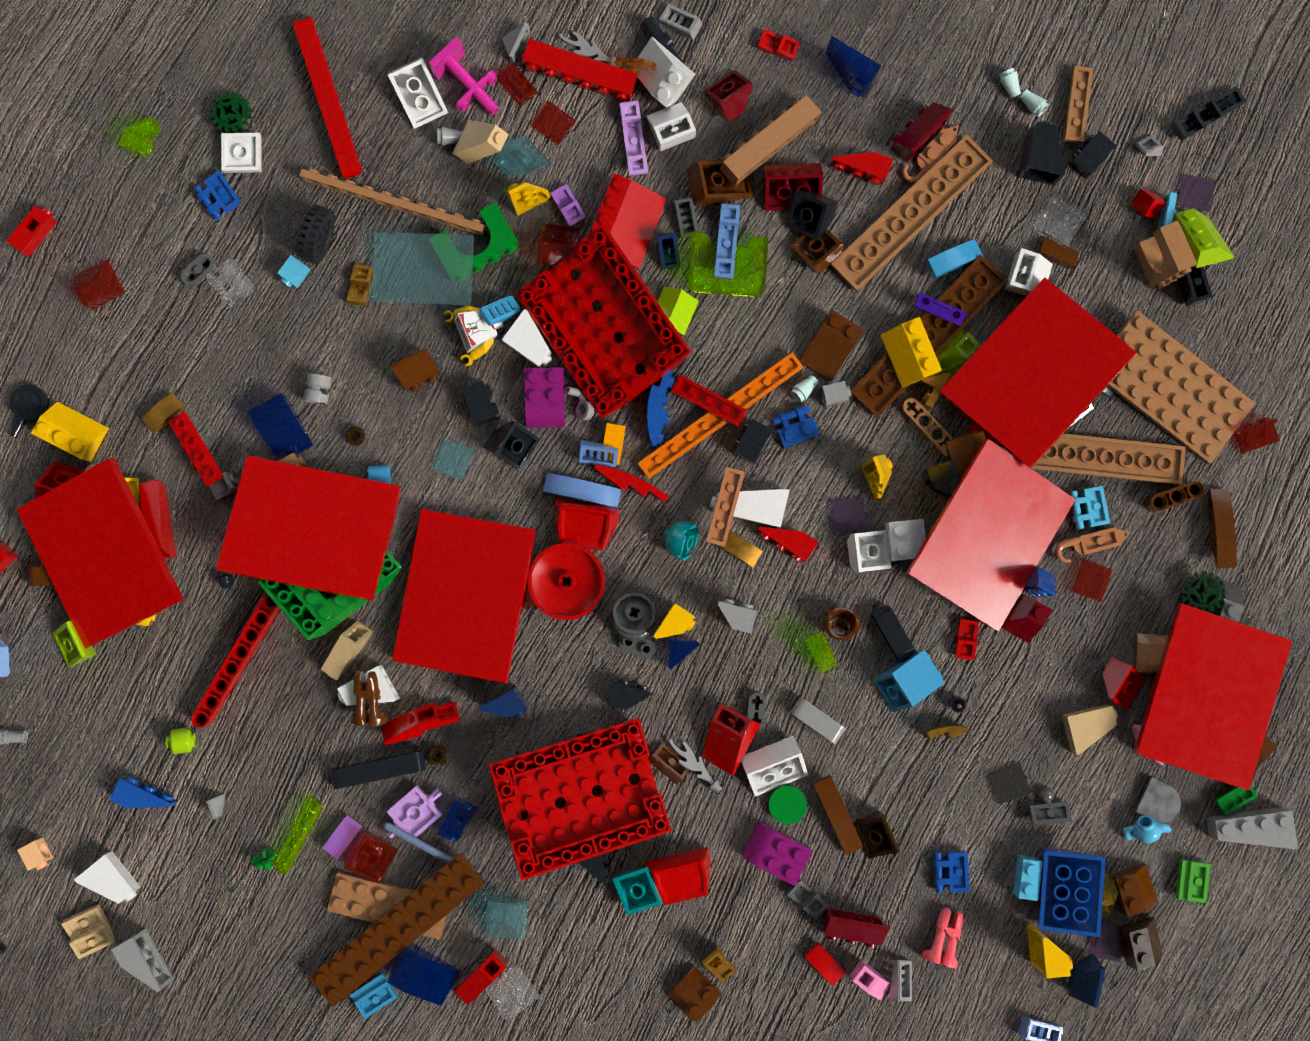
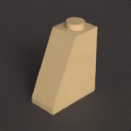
M469 120L452 154L466 164L500 152L509 134L496 124Z
M356 621L340 635L321 670L329 677L338 680L347 671L373 631L359 621Z
M1106 704L1062 715L1071 753L1081 754L1117 725L1118 715L1113 706Z

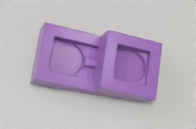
M567 184L550 193L569 227L586 217Z
M346 815L322 849L338 860L362 826Z

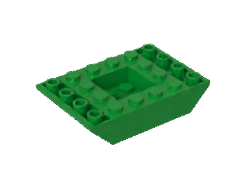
M388 550L385 555L375 596L388 587L402 568ZM262 579L258 581L262 589L307 641L327 634L369 601Z

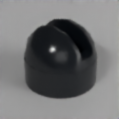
M232 574L217 577L220 587L229 588L232 586L234 581Z
M956 696L951 699L950 707L954 712L959 713L965 709L966 702L962 697ZM958 699L962 707L958 708L954 700Z

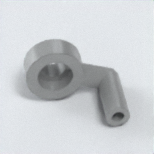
M567 386L565 393L579 398V403L576 407L577 418L586 421L590 420L594 414L593 405L587 401L586 395L581 389Z

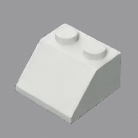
M924 519L885 523L891 561L914 559L926 540Z

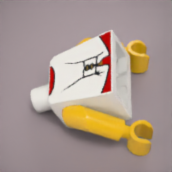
M470 305L455 309L454 312L449 310L444 312L445 316L451 315V318L445 321L449 324L455 322L466 352H470V355H462L460 360L468 357L469 362L464 366H471L473 359L476 360L487 353L494 344V338L497 336L496 329L503 327V322L488 326L479 312L480 308Z

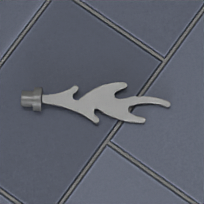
M573 31V35L578 38V41L569 40L562 34H559L560 38L568 44L581 48L580 50H574L575 54L585 57L598 55L594 60L621 67L622 62L618 61L616 57L611 59L605 55L594 40H592L593 46L591 47L575 31Z
M671 739L668 740L673 750L686 759V762L679 760L678 763L688 770L700 771L701 775H697L696 778L710 784L709 788L716 793L720 792L722 789L719 785L720 782L718 780L714 781L708 774L702 757H699L697 762L693 751L686 742H682L686 750L683 752Z

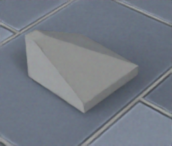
M1153 135L1135 143L1145 156L1162 155L1163 146Z
M224 794L206 802L213 820L222 816L225 802Z

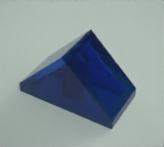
M670 639L668 658L670 670L700 645L698 641Z

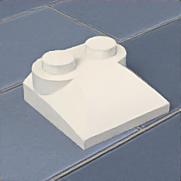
M887 530L850 534L847 544L850 566L854 572L892 568Z

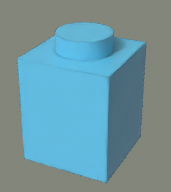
M290 255L278 271V274L282 277L280 281L289 287L294 285L298 288L310 272V269Z

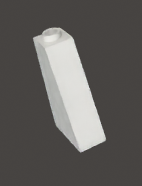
M789 490L740 491L733 517L781 528ZM719 492L716 497L712 496L710 507L713 508V513Z

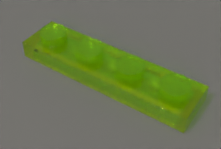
M309 795L272 862V865L281 874L286 875L318 816L322 812L324 805L316 797Z

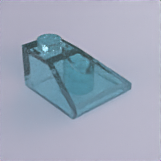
M525 135L505 143L501 151L492 160L504 174L528 175L550 164V161Z
M490 896L487 903L486 936L524 940L529 900Z

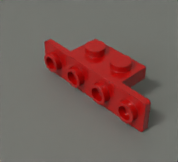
M182 412L170 419L169 423L181 442V448L190 457L191 465L199 472L206 486H211L224 478L223 473L188 414Z

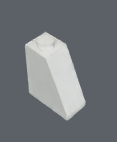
M524 309L502 341L536 367H546L552 359L550 357L552 355L530 314Z
M379 665L371 669L370 671L376 672L381 692V699L378 700V703L394 702L400 699L383 666ZM370 671L364 673L365 682H367V676ZM353 680L337 688L339 691L338 697L346 706L356 705V695L353 693Z
M113 851L102 856L74 879L76 883L118 904L124 900L129 902L137 895L136 891L140 888V885Z

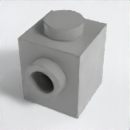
M839 379L829 381L828 385L820 388L824 407L847 402L849 396H851L849 385H846L845 381L840 382Z

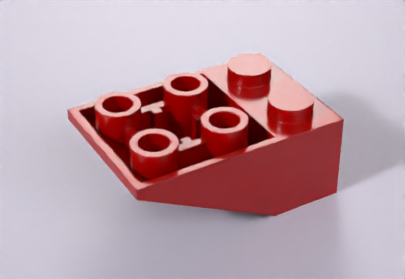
M720 703L711 720L702 758L734 776L761 724L732 707Z

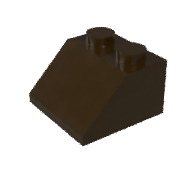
M1152 916L1118 926L1126 965L1137 971L1156 966L1163 953L1155 917Z

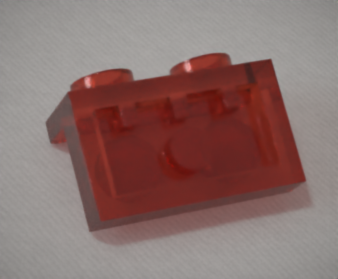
M1269 417L1257 420L1258 424L1252 426L1251 423L1239 426L1240 430L1234 432L1241 454L1280 441L1274 423L1278 422L1277 418L1270 420Z

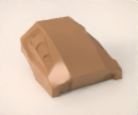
M1136 633L1137 653L1135 669L1138 672L1157 673L1168 636Z

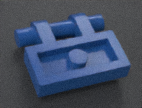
M220 171L204 180V183L207 185L206 189L203 190L201 186L194 188L198 200L204 203L207 213L213 216L215 221L222 218L219 213L220 209L223 208L226 213H229L242 204V201ZM212 194L217 200L214 204L209 199Z
M808 404L802 407L797 406L795 410L779 413V416L772 418L775 425L780 423L783 425V428L777 430L784 449L820 435L814 418L806 419L804 416L805 413L811 411ZM798 417V423L789 425L788 420Z
M934 852L932 866L935 871V877H933L935 892H943V885H948L949 892H970L968 852H947V860H942L941 852ZM942 867L948 868V877H942Z

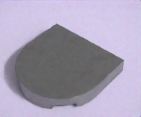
M1150 776L1134 811L1143 816H1150L1157 822H1168L1175 818L1180 810V796L1173 787Z

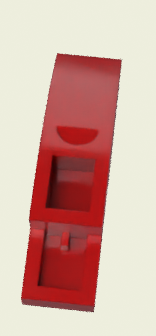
M434 702L394 718L381 727L384 744L388 745L423 736L422 731L459 722L460 718L456 702L436 706Z

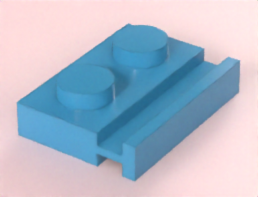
M382 972L353 991L349 996L353 998L356 1007L363 1018L366 1019L398 998L399 995L389 979L386 978L385 973Z

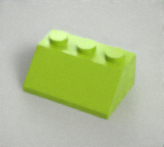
M1194 208L1175 213L1174 222L1179 221L1197 262L1196 268L1234 258L1233 253L1207 216Z

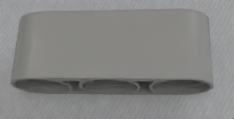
M801 696L790 711L791 714L834 744L837 743L846 730L845 727Z

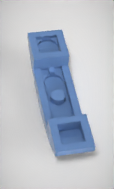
M721 204L714 277L733 279L741 205Z
M547 473L543 492L618 508L622 489Z

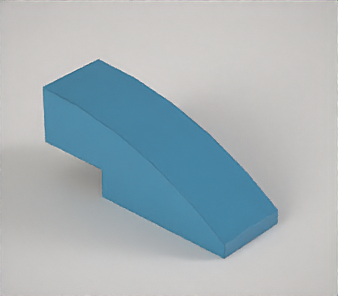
M974 239L928 259L925 264L934 280L975 261L980 255L983 257V254Z

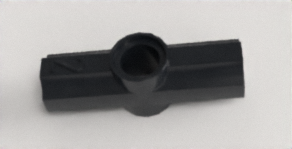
M654 16L644 19L640 24V28L647 39L655 38L684 64L674 48L672 39L667 32L664 33Z

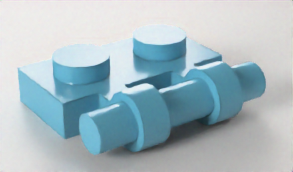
M1103 486L1083 489V497L1078 498L1077 491L1069 492L1070 496L1076 499L1072 505L1074 514L1072 520L1075 522L1076 530L1084 528V520H1088L1089 527L1110 524ZM1081 503L1085 504L1086 514L1084 515L1081 514Z

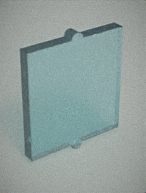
M445 438L433 470L446 474V477L451 476L463 481L474 449L462 445L461 442L456 443Z

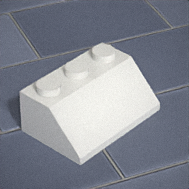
M794 736L784 738L779 742L747 753L741 761L755 797L808 776L802 753Z

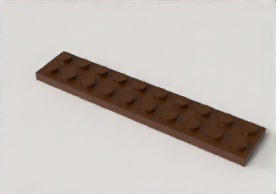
M981 255L938 299L967 313V317H964L961 326L958 327L926 312L920 318L936 356L1008 282ZM886 353L851 390V395L878 418L908 386L901 387L889 355Z
M460 852L310 974L309 979L331 1006L334 1007L482 887L485 881Z

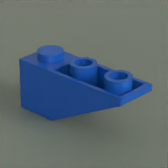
M1036 566L1024 587L1026 589L1025 592L1033 597L1043 596L1046 598L1047 596H1055V576Z
M130 775L119 779L109 799L124 808L171 807L178 803L177 800L173 799V795L166 792L160 793L156 791V787L150 784L144 785L139 782L138 778Z

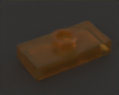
M617 57L615 65L628 68V71L640 73V70L655 71L656 66L654 62L639 58Z

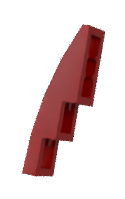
M597 464L594 467L595 470L624 492L630 486L644 498L649 492L663 503L669 498L667 494L652 484L634 475Z

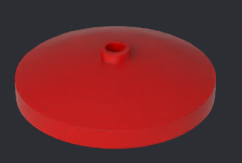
M559 543L546 548L535 558L528 574V589L535 605L546 615L560 620H573L587 615L598 605L605 588V574L599 559L589 549L575 543ZM565 577L571 579L569 584L564 583Z

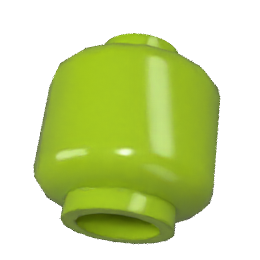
M189 728L172 729L170 736L166 737V748H170L173 754L190 753L196 747L195 732H192Z

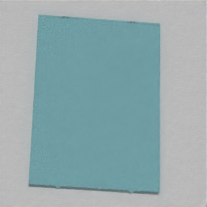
M375 232L372 302L471 305L474 235Z

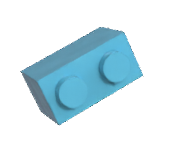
M1017 855L1013 894L1019 899L1034 901L1039 899L1043 862L1037 857Z

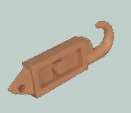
M958 125L947 129L943 128L919 154L917 165L921 171L916 176H909L907 174L908 165L904 166L902 174L907 182L916 183L958 141L956 139Z
M1112 527L1059 542L1055 553L1061 562L1069 563L1071 559H1066L1062 556V549L1073 546L1076 553L1086 555L1121 546V543L1130 535V532Z

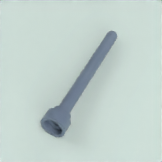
M386 822L383 826L388 832L445 863L453 859V857L389 822Z

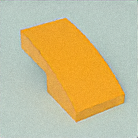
M607 423L603 445L619 448L617 465H619L626 426ZM602 452V459H604L605 452ZM612 453L608 454V460L612 461Z

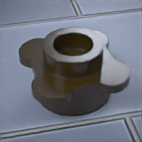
M434 745L429 747L428 763L431 765L439 763L440 765H445L447 763L445 758L448 751L445 746L435 747Z

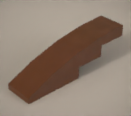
M1210 489L1208 497L1211 510L1208 514L1212 530L1209 535L1216 568H1236V534L1230 490Z
M831 775L813 782L845 855L863 848Z

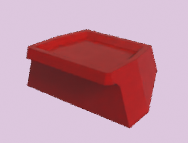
M555 499L553 517L558 542L575 543L587 549L602 551L608 546L618 525L620 508Z
M708 847L643 862L644 867L648 866L664 905L707 896L711 869V857Z

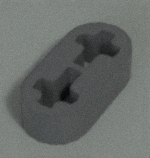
M754 692L748 698L747 717L753 719L754 713L758 712L757 717L761 719V722H758L761 724L760 729L765 722L766 699L761 693ZM756 696H759V699L762 700V703L758 704V710L755 709V703L752 702V699H755Z

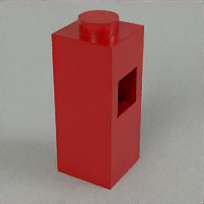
M35 205L6 241L19 252L30 257L58 221L52 218L54 214L47 208L43 207L40 209Z

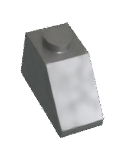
M1222 581L1221 583L1226 584L1222 590L1228 592V594L1222 596L1226 601H1220L1219 603L1222 607L1215 606V612H1212V614L1239 622L1244 608L1242 587Z

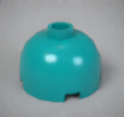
M679 521L665 531V545L672 556L683 561L691 556L688 552L691 547L695 549L699 536V529L696 528L697 524Z

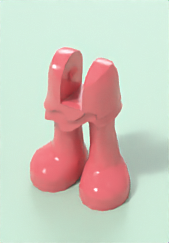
M943 908L937 920L933 945L931 949L922 952L921 958L957 969L958 961L955 958L957 940L960 942L963 914L956 911L952 923H948L951 910ZM945 935H947V946L943 956L941 957Z

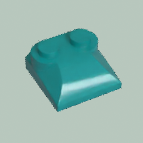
M648 866L633 871H625L613 878L627 915L662 904Z

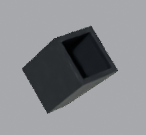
M1040 121L1032 127L1026 136L1018 178L1054 186L1066 173L1056 126L1051 125L1047 121Z

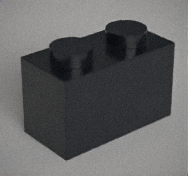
M1100 131L1095 136L1091 134L1084 141L1086 146L1082 150L1078 148L1071 156L1074 160L1069 165L1086 179L1117 146Z
M1193 266L1191 267V272L1178 278L1186 307L1204 302L1213 297L1204 266L1199 268Z
M482 380L461 388L475 426L498 419L496 414L499 413L496 402L492 403L490 396L493 394L489 384L486 385Z
M754 419L750 423L746 421L741 431L744 433L742 439L737 438L732 447L735 449L733 454L754 465L773 429Z

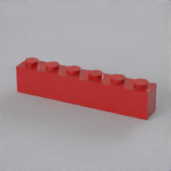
M532 39L528 40L522 58L523 66L530 72L538 71L549 78L557 77L567 84L575 83L586 90L591 88L597 90L601 95H613L620 101H631L637 83V73Z

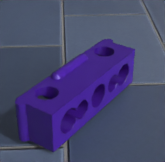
M923 293L916 294L917 299L913 307L958 327L961 326L964 317H967V313Z

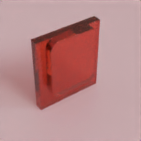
M548 101L531 126L559 146L576 123V120Z
M1083 559L1072 592L1101 602L1113 570Z

